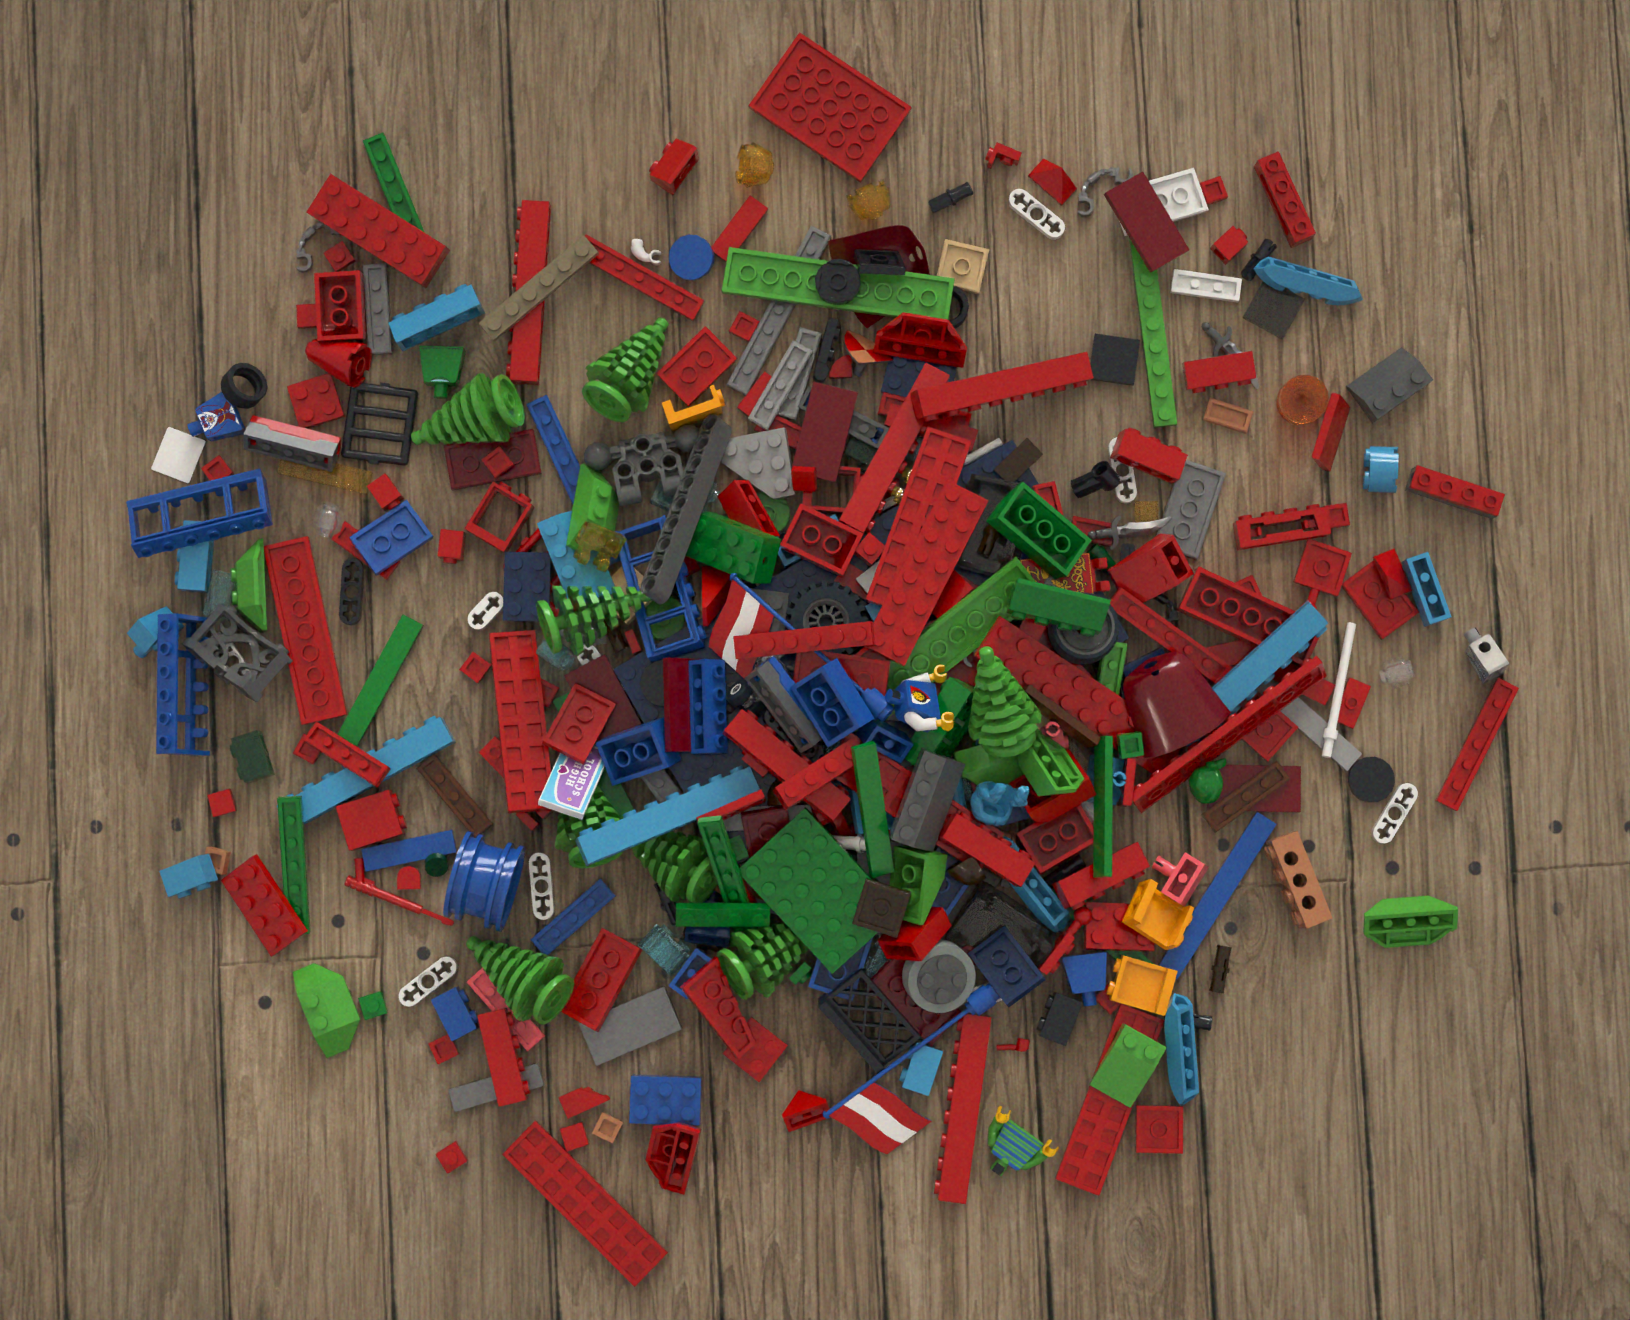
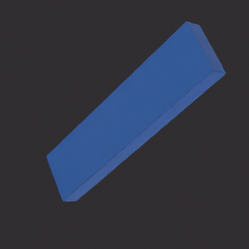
M453 830L368 847L361 849L365 871L368 872L424 860L433 853L443 855L457 853Z
M599 879L530 940L541 953L549 955L616 895L602 879Z

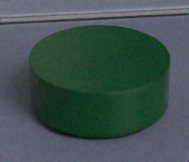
M433 853L425 859V871L430 876L440 877L447 872L448 860L443 854Z

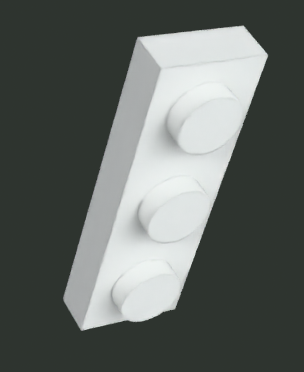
M1174 269L1170 293L1238 303L1242 279Z

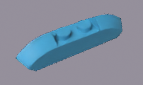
M1272 257L1260 260L1254 267V271L1263 282L1279 291H1283L1287 287L1288 290L1294 293L1305 292L1315 299L1325 298V304L1348 305L1363 300L1354 280Z
M1006 836L1003 837L1004 839L1012 843V845L1010 846L1011 848H1013L1016 851H1019L1018 846L1014 843L1013 840ZM1034 867L1022 887H1016L1009 883L1032 913L1045 926L1054 932L1064 931L1070 919L1069 911L1064 909L1061 901Z
M1174 993L1169 1000L1164 1025L1167 1067L1172 1092L1178 1103L1183 1106L1199 1094L1193 1004L1188 997Z

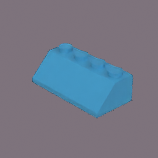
M467 284L460 285L454 289L455 292L449 295L441 294L433 299L434 302L430 304H419L413 308L412 312L406 315L405 313H400L392 318L393 321L388 324L401 350L405 351L485 314L473 286H467Z
M572 511L557 514L537 523L562 587L566 591L567 599L568 586H576L579 589V596L582 595L583 586H591L598 600L597 586H605L606 590L608 589L610 595H612L611 587H615L600 548L598 547L583 555L566 546Z

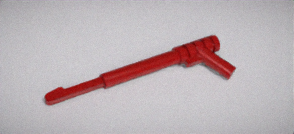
M363 858L354 859L356 878L349 875L344 884L346 887L356 889L359 892L362 891V893L368 894L371 897H377L419 915L420 913L426 914L442 921V924L454 925L453 920L423 909L422 905L377 888L374 885V881L365 878Z

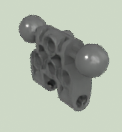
M684 424L673 435L664 436V432L649 435L639 434L634 438L619 440V445L609 447L602 442H594L586 448L584 461L591 469L602 471L608 468L612 460L619 459L612 470L620 507L641 503L642 497L639 484L642 481H654L656 478L662 481L665 498L675 496L683 475V468L680 456L670 449L678 448L685 453H691L699 429L692 424ZM642 444L649 446L644 451L638 450V447ZM668 461L676 463L673 467L668 468L664 466ZM646 465L653 467L649 472L642 471V468ZM622 470L631 471L628 476L619 475Z

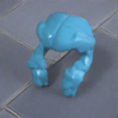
M993 781L979 783L971 796L972 813L976 820L986 825H1005L1010 818L1013 807L1028 805L1029 787L1013 788L1008 784L994 783Z

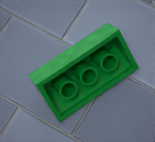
M1023 481L998 503L986 520V522L1054 579L1068 576L1091 542L1087 535Z
M1017 578L1012 586L1007 613L1012 614L1011 617L1017 620L1029 618L1035 620L1034 623L1038 625L1048 626L1050 623L1058 625L1057 628L1063 631L1075 629L1080 630L1082 635L1094 637L1095 634L1098 635L1102 631L1111 600Z
M952 677L943 682L940 687L941 692L937 696L940 716L945 712H952L954 714V726L950 731L943 730L941 726L938 729L930 730L928 733L916 731L913 737L910 738L914 745L905 757L907 761L915 766L921 748L949 758L952 756V753H954L969 728L973 686Z

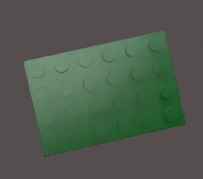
M806 807L739 868L741 876L832 974L878 933L852 924L865 879H873Z

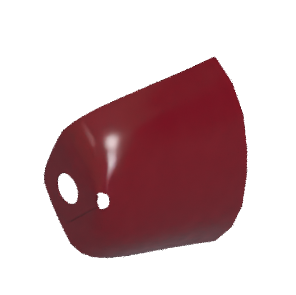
M904 225L882 227L828 241L831 260L843 259L856 265L853 258L855 249L898 251L906 267L905 272L930 275L926 253L922 244L911 229ZM916 246H918L922 252V260L919 258L917 254ZM910 254H913L914 262L910 261ZM854 312L866 328H869L885 317Z
M1176 651L1147 659L1133 670L1123 683L1124 695L1134 728L1142 733L1144 758L1164 755L1192 743L1214 730L1231 713L1197 667L1185 655ZM1157 661L1153 667L1144 669L1148 663ZM1159 670L1158 675L1153 676L1151 674L1152 672Z

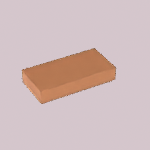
M1209 398L1202 420L1246 434L1254 411Z

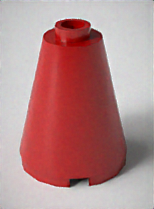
M313 339L307 344L305 349L309 361L353 388L360 386L364 382L365 377H362L365 370L369 371L372 361L371 348L361 342H318L317 339Z

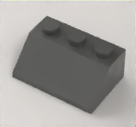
M1401 347L1351 382L1346 388L1373 424L1427 386L1433 379L1421 362Z

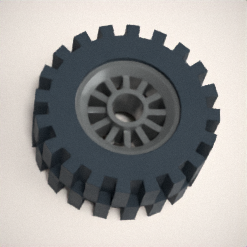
M828 580L817 584L813 582L807 588L799 590L798 594L790 601V606L786 611V621L795 629L810 628L809 626L821 627L819 621L824 616H828L833 620L832 625L842 622L844 624L867 622L865 607L861 603L859 596L854 594L848 586L844 587L835 581L834 583H829ZM826 605L831 606L829 612H826ZM823 606V613L820 612L818 607ZM834 608H836L838 611L832 615ZM815 610L819 616L813 615L812 612ZM842 614L843 618L835 619L837 616ZM809 618H812V619L817 620V621H816V622H809ZM859 646L820 651L852 655L855 654Z

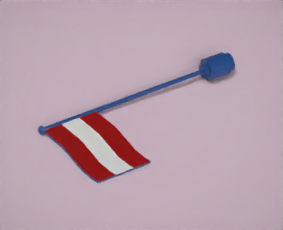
M732 573L730 575L732 582L727 600L712 629L709 647L745 679L754 670L755 663L759 657L736 659L733 636L770 632L774 617L789 630H794L795 628L737 577V573ZM814 651L826 663L831 662L821 651ZM850 678L857 691L861 693L863 701L875 720L885 721L895 708L886 702L885 696L876 688L872 690L867 688L864 691Z
M991 984L982 985L972 992L967 998L968 1002L965 1003L967 1008L827 1112L824 1110L823 1117L826 1119L831 1117L844 1124L871 1147L885 1154L890 1153L932 1122V1120L916 1113L898 1096L875 1083V1081L970 1012L972 1015L977 1013L978 1016H981L996 1005V1001L1000 997Z

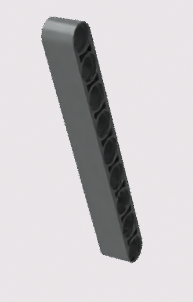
M715 414L708 415L702 422L640 586V591L657 604L665 603L672 593L732 432L731 427Z

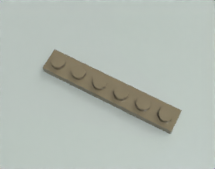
M584 235L581 236L480 321L479 325L495 342L594 259L599 252Z

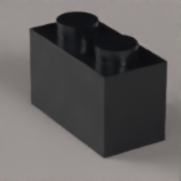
M1054 992L1053 996L1049 995L1044 1007L1048 1009L1045 1018L1040 1017L1036 1030H1039L1038 1035L1066 1046L1082 1002Z

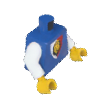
M937 665L932 674L927 672L903 680L895 690L889 689L886 692V702L894 704L895 716L898 720L909 724L916 731L927 733L930 730L938 729L940 726L945 731H950L953 728L954 714L952 712H945L940 716L936 684L931 683L933 680L937 683L945 682L947 673L938 674L945 671L944 665Z

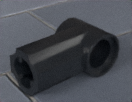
M1101 461L1092 468L1091 472L1071 480V487L1075 496L1082 498L1100 489L1104 491L1115 489L1120 483V477L1107 461Z

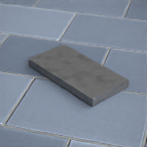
M1189 460L1185 462L1180 479L1173 484L1162 517L1163 519L1171 516V520L1158 529L1157 535H1174L1184 556L1197 560L1226 473Z
M665 987L612 1008L599 1032L592 1030L582 1023H578L596 1066L682 1030Z

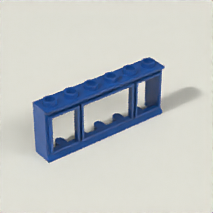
M260 468L126 501L131 546L138 558L149 557L153 554L173 551L186 546H194L198 543L218 540L219 538L231 535H239L243 532L263 529L273 525L267 481ZM256 482L260 507L234 514L231 487L237 486L240 491H245L248 489V483ZM215 492L217 496H224L226 516L171 529L168 503H171L172 507L181 506L180 500L193 497L194 501L201 502L203 494ZM158 505H160L163 531L140 537L137 511L148 508L151 513H156L159 511Z
M666 515L613 532L628 587H635L637 592L640 591V586L634 567L649 562L653 551L632 558L627 541L662 530ZM685 562L682 563L675 582L682 606L648 617L644 602H641V609L635 613L647 658L652 663L663 660V658H672L705 647L703 639L706 638V633L703 625H699L697 619L700 617V611L697 604H693L692 596H695L691 583H687L686 576L689 575ZM684 614L690 638L656 649L650 625Z
M178 613L158 614L156 754L210 756V751L195 750V738L208 736L206 728H195V715H205L209 710L206 705H196V692H205L209 688L206 682H196V669H206L208 664L205 662L202 664L187 649L186 651L178 650L179 623L186 624V638H190L196 631V623H204L208 617ZM204 636V637L199 641V643L202 642L203 640L208 639V637H205V636ZM178 657L186 658L185 715L178 714ZM178 722H185V749H177Z

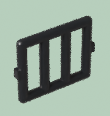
M381 382L380 385L361 383L356 388L350 387L341 456L348 459L369 461V464L373 465L386 463L406 466L410 456L411 434L413 433L418 400L417 390L391 387L389 383ZM359 392L408 398L407 411L357 405ZM360 414L405 420L404 433L354 427L355 416ZM352 437L401 442V454L396 456L351 450Z

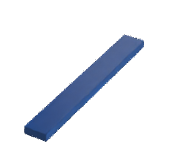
M545 395L526 405L572 504H574L580 465L548 396ZM615 540L599 547L607 567L621 561Z
M1259 812L1254 814L1195 906L1192 913V921L1184 931L1183 942L1180 946L1167 950L1158 966L1178 971L1176 980H1178L1277 825Z

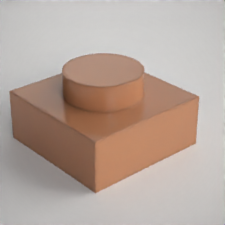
M212 846L206 847L205 854H210L215 872L220 875L227 874L231 852Z
M602 1112L592 1134L613 1144L623 1121Z

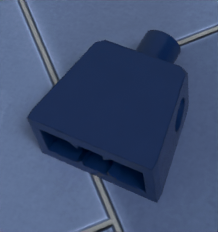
M714 891L703 903H722L719 902L720 894ZM686 927L684 942L728 947L730 928Z

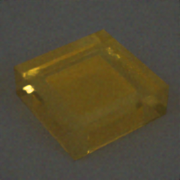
M1135 501V523L1159 520L1158 501Z

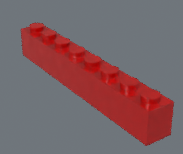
M522 200L521 207L517 208V220H520V229H516L515 241L519 243V249L514 252V265H517V274H513L512 287H515L516 291L547 266L551 205L549 201ZM545 300L509 329V332H513L512 341L508 342V355H511V364L507 363L506 376L510 377L513 384L539 385Z
M1083 352L917 389L911 392L917 420L925 418V422L939 419L938 415L945 413L947 417L959 415L960 410L968 409V412L981 410V405L989 404L990 408L1002 405V401L1010 399V402L1013 403L1024 400L1025 395L1031 394L1032 398L1043 396L1047 390L1058 393L1065 391V386L1073 385L1074 389L1087 386V381L1094 377L1088 353Z
M925 363L842 513L839 522L864 534L865 532H871L876 522L872 519L876 512L881 514L886 504V501L883 500L887 492L892 494L897 484V481L894 480L898 473L903 474L908 464L905 461L909 453L914 454L919 444L916 441L919 434L924 435L930 424L925 422V418L917 420L911 392L925 387L948 383L949 374Z
M967 1013L957 1021L956 1031H960L959 1040L954 1041L953 1054H957L956 1064L952 1063L950 1069V1077L954 1078L953 1087L948 1086L946 1100L950 1101V1108L945 1110L943 1124H947L946 1134L942 1133L940 1147L944 1148L943 1157H938L937 1170L941 1171L940 1180H935L934 1194H938L937 1199L939 1201L966 1204L991 1016H978L977 1014Z

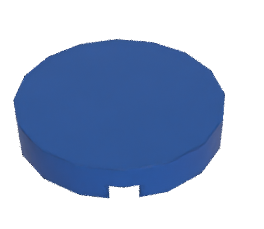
M688 234L680 237L673 243L669 251V263L677 276L685 280L695 281L710 272L714 265L715 255L707 240L698 235Z

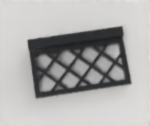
M862 968L830 993H824L818 998V1008L877 1074L885 1069V1065L921 1038L918 1031ZM862 977L867 983L866 990L853 989V982ZM839 993L849 994L848 1004H838L834 997ZM852 994L866 995L865 1006L851 1005ZM879 996L882 1000L881 1007L868 1006V997ZM850 1010L864 1011L863 1021L852 1020ZM867 1011L880 1012L879 1022L866 1021ZM883 1012L894 1013L896 1024L882 1023ZM865 1026L879 1027L878 1038L867 1037ZM882 1028L895 1029L894 1039L881 1038ZM898 1029L909 1030L912 1036L907 1040H898ZM880 1043L893 1044V1051L884 1056L879 1050Z

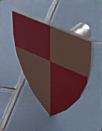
M847 330L844 336V346L851 358L857 363L853 372L856 376H862L867 364L893 362L889 355L873 353L875 345L873 341Z

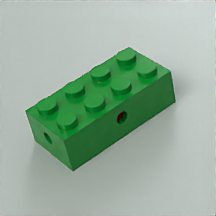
M702 512L685 556L729 574L737 573V577L751 583H771L781 539L715 512Z

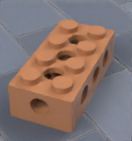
M1298 831L1288 832L1266 841V847L1263 848L1268 861L1272 860L1275 868L1272 869L1275 880L1277 882L1280 881L1284 890L1281 891L1284 902L1290 904L1292 912L1289 914L1293 924L1298 925L1299 928L1307 929L1332 919L1333 917ZM1286 853H1288L1291 858V861L1288 865L1284 861V856ZM1295 875L1299 878L1298 886H1295L1293 883ZM1304 897H1306L1308 900V905L1306 908H1304L1302 905V899Z

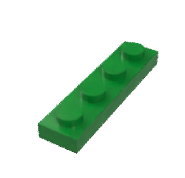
M676 903V927H769L770 906L767 903Z

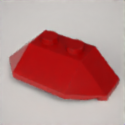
M903 312L876 332L873 353L964 368L967 346L949 320Z
M680 1122L653 1126L645 1160L659 1180L662 1189L685 1194L702 1131L701 1128Z

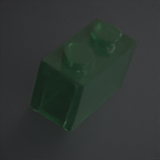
M255 730L231 738L232 745H230V751L233 758H237L239 766L236 769L240 780H244V783H252L275 775L262 731Z

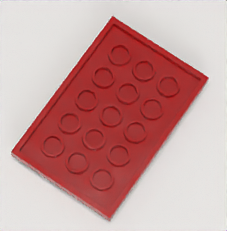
M800 32L748 105L749 109L860 183L912 110L910 105Z

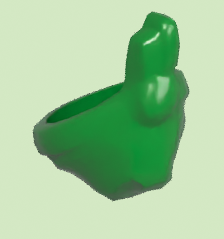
M1225 758L1208 761L1205 766L1196 768L1189 778L1190 791L1200 803L1210 804L1219 798L1223 788V778L1219 769L1226 766L1227 761Z

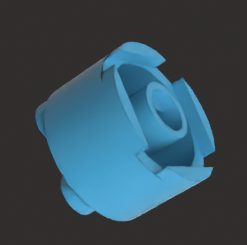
M1370 446L1369 449H1365L1364 467H1368V471H1365L1363 476V489H1368V492L1396 493L1397 485L1395 483L1396 479H1398L1399 461L1398 447Z

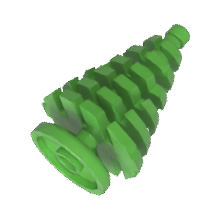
M657 318L653 324L654 326H645L640 332L630 336V339L623 341L619 346L614 347L607 354L599 357L597 361L586 366L585 369L588 370L586 375L589 382L584 385L582 394L587 403L596 412L610 420L623 423L630 418L632 412L646 411L656 375L655 372L659 365V362L656 360L660 359L662 346L665 341L663 332L669 326L666 319Z
M479 373L461 391L457 392L451 401H447L442 405L441 410H437L432 414L431 420L428 419L422 424V430L413 432L411 439L415 445L422 444L425 441L429 444H439L440 442L451 444L453 441L458 444L467 442H506L510 439L511 427L518 428L524 424L525 414L521 398L507 376L500 374L491 381L489 377L486 378L485 374Z
M553 586L555 609L559 608L558 617H554L549 604L545 600L536 602V611L542 633L552 654L559 653L562 650L559 631L564 629L565 639L567 642L571 641L570 649L578 657L584 651L583 643L587 648L595 643L594 631H597L599 639L607 634L604 619L607 625H610L612 631L619 624L617 612L624 622L630 617L629 607L636 613L642 607L641 602H648L651 599L641 591L637 592L635 587H626L627 595H624L621 587L614 586L611 587L613 599L605 586H597L599 600L596 593H593L591 586H583L581 596H579V589L576 586H568V599H566V591L563 587Z
M989 646L982 647L979 650L980 660L976 669V684L973 691L968 728L969 735L973 740L979 739L978 744H981L985 752L992 756L1002 758L1015 756L1025 752L1035 742L1036 729H1038L1036 724L1041 723L1042 715L1035 703L1018 684V681L1010 674L1011 672L1003 665L1001 659L994 656L993 649Z
M599 786L596 787L582 820L560 812L558 814V835L555 839V848L557 850L562 849L563 852H569V865L575 868L601 866L617 859L623 853L622 851L586 866L579 848L576 846L575 840L577 837H580L579 832L591 827L593 831L602 828L601 823L613 818L615 822L620 820L619 814L612 808V804L604 796V792Z
M668 832L632 847L634 856L641 861L645 869H649L650 876L673 902H679L680 896L683 900L687 898L690 903H703L718 886L702 838L690 834L686 837V834L683 832Z
M783 923L772 924L773 929L771 927H759L757 930L753 928L747 929L743 933L741 931L732 932L729 938L730 947H737L738 950L732 952L724 948L717 952V957L721 964L720 967L727 977L729 986L741 999L746 1000L754 994V988L763 994L764 997H770L773 991H775V986L777 987L784 980V975L786 976L793 969L789 962L797 964L801 959L800 954L806 953L809 949L787 925L784 927Z
M471 936L466 942L467 948L475 951V959L479 964L481 963L487 976L489 974V979L494 986L498 987V993L505 998L506 1005L512 1010L517 1020H529L533 1014L536 1022L541 1025L547 1024L562 1011L573 992L574 979L566 974H562L564 967L562 959L543 953H535L528 949L522 950L516 946L508 947V944L504 943L496 944L493 940L486 939L481 942L476 936Z

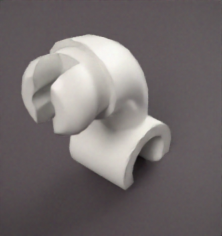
M633 239L631 241V252L637 259L643 262H651L655 266L661 264V261H654L652 259L654 255H661L659 250H653L648 254L644 250L641 239Z

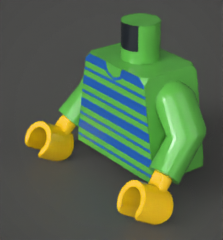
M1002 1106L998 1107L996 1115L988 1127L990 1152L997 1156V1159L990 1167L992 1171L1002 1176L1008 1166H1011L1016 1171L1020 1169L1028 1170L1040 1165L1048 1157H1053L1059 1147L1051 1149L1049 1147L1052 1142L1051 1139L1047 1140L1044 1145L1039 1139L1009 1119L1011 1110H1009L1008 1114H1002Z

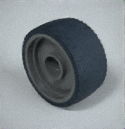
M1084 593V594H1088V595H1092V596H1097L1096 594H1093V593ZM1111 604L1102 631L1098 635L1095 634L1094 637L1081 635L1075 629L1063 631L1057 628L1058 625L1048 624V637L1051 646L1059 656L1074 664H1091L1104 658L1114 647L1119 634L1118 616Z

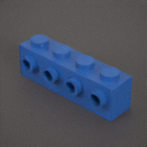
M699 659L688 661L691 754L728 753L727 737L722 734L727 727L725 660Z

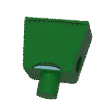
M420 345L419 350L424 383L427 386H434V398L447 399L448 387L459 386L466 351L463 347Z

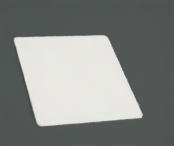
M168 427L151 469L189 483L206 441Z

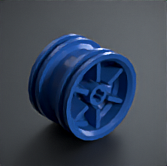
M467 831L460 844L449 878L443 908L444 917L450 918L452 914H455V920L461 921L465 914L484 919V928L490 929L495 925L496 931L502 932L510 915L519 886L525 859V846L519 845L515 849L514 843L508 842L504 849L494 847L485 843V835L479 834L475 838L474 832Z

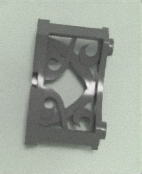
M218 604L213 613L190 638L187 637L183 641L182 645L202 664L205 662L210 668H215L214 674L228 685L231 683L238 689V692L258 702L263 697L261 694L262 690L286 663L291 664L293 660L288 656L289 651L283 645H276L270 642L238 617L239 612L234 607ZM224 616L231 623V626L225 628L220 623L222 635H218L213 629V625ZM237 629L241 630L244 634H237ZM210 630L213 637H210L199 643V641L204 637V635ZM225 644H250L253 657L252 664L238 663L230 668L226 667L229 653ZM218 645H220L224 652L220 658L214 656V653L219 651ZM259 646H261L265 650L260 652ZM269 655L275 656L272 661L266 660ZM260 664H261V665H267V667H266V668H262V667H260ZM240 669L251 670V672L245 670L246 673L243 676L238 674Z

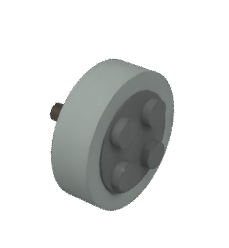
M942 939L938 941L922 961L906 960L902 972L903 985L908 995L921 1008L933 1013H945L961 1006L972 993L976 979L975 968L970 957L956 944Z

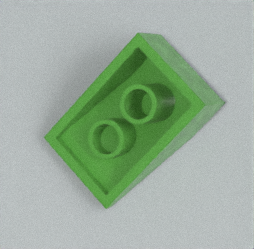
M908 845L894 846V872L891 873L890 886L911 892L903 920L924 925L945 878L948 854L934 850L933 852Z
M1122 1023L1089 1085L1131 1108L1167 1047Z

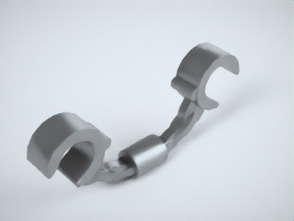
M1119 167L1101 169L1091 174L1086 179L1087 181L1084 182L1078 203H1087L1090 209L1087 212L1078 210L1077 214L1081 217H1087L1093 211L1094 200L1089 199L1085 192L1089 184L1092 186L1101 179L1100 176L1105 174L1114 177L1115 184H1121L1133 177L1131 168L1128 171L1129 177L1126 180L1119 178Z
M321 222L309 227L302 234L303 237L299 240V248L296 250L297 259H308V265L306 267H296L297 270L305 273L313 267L312 255L306 254L303 246L306 240L309 241L317 233L315 230L324 226L326 229L331 230V235H342Z

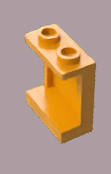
M711 385L712 400L678 412H674L670 400L662 402L671 432L684 424L701 422L710 414L717 416L723 414L722 407L725 406V401L721 390H716L715 386Z
M1152 879L1139 882L1122 922L1165 950L1180 946L1184 940V931L1192 921L1194 907L1191 905L1184 907L1156 889L1158 883Z
M1121 955L1120 959L1116 958L1113 972H1116L1114 982H1109L1106 993L1110 995L1109 1000L1165 1016L1178 971L1125 955Z

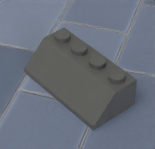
M921 748L889 833L891 840L913 848L933 852L965 763Z

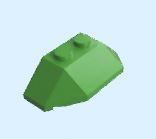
M584 463L580 465L566 546L583 555L614 540L613 532H615L619 511V500L613 487L599 471L591 469Z
M258 539L234 564V568L230 569L231 582H235V591H231V603L236 605V610L255 629L260 633H265L267 631L264 541L263 539Z
M1036 729V740L1033 745L1025 752L1018 754L1019 767L1038 796L1073 793L1077 791L1084 781L1083 775L1065 748L1050 737L1043 735L1039 729Z
M982 745L952 753L954 760L965 763L961 777L968 779L976 785L986 781L1008 784L1024 775L1018 764V755L1003 758L995 757L986 753Z
M1431 896L1382 899L1364 913L1363 933L1364 936L1372 939L1384 948L1430 945L1450 931L1453 932L1457 929L1458 908Z
M316 963L294 971L293 977L297 996L313 1036L326 1058L348 1050L359 1025L360 1016L344 976Z

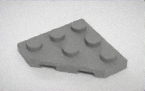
M785 427L729 438L721 459L724 465L744 479L749 480L751 484L774 500L797 496V492L793 491L792 461Z

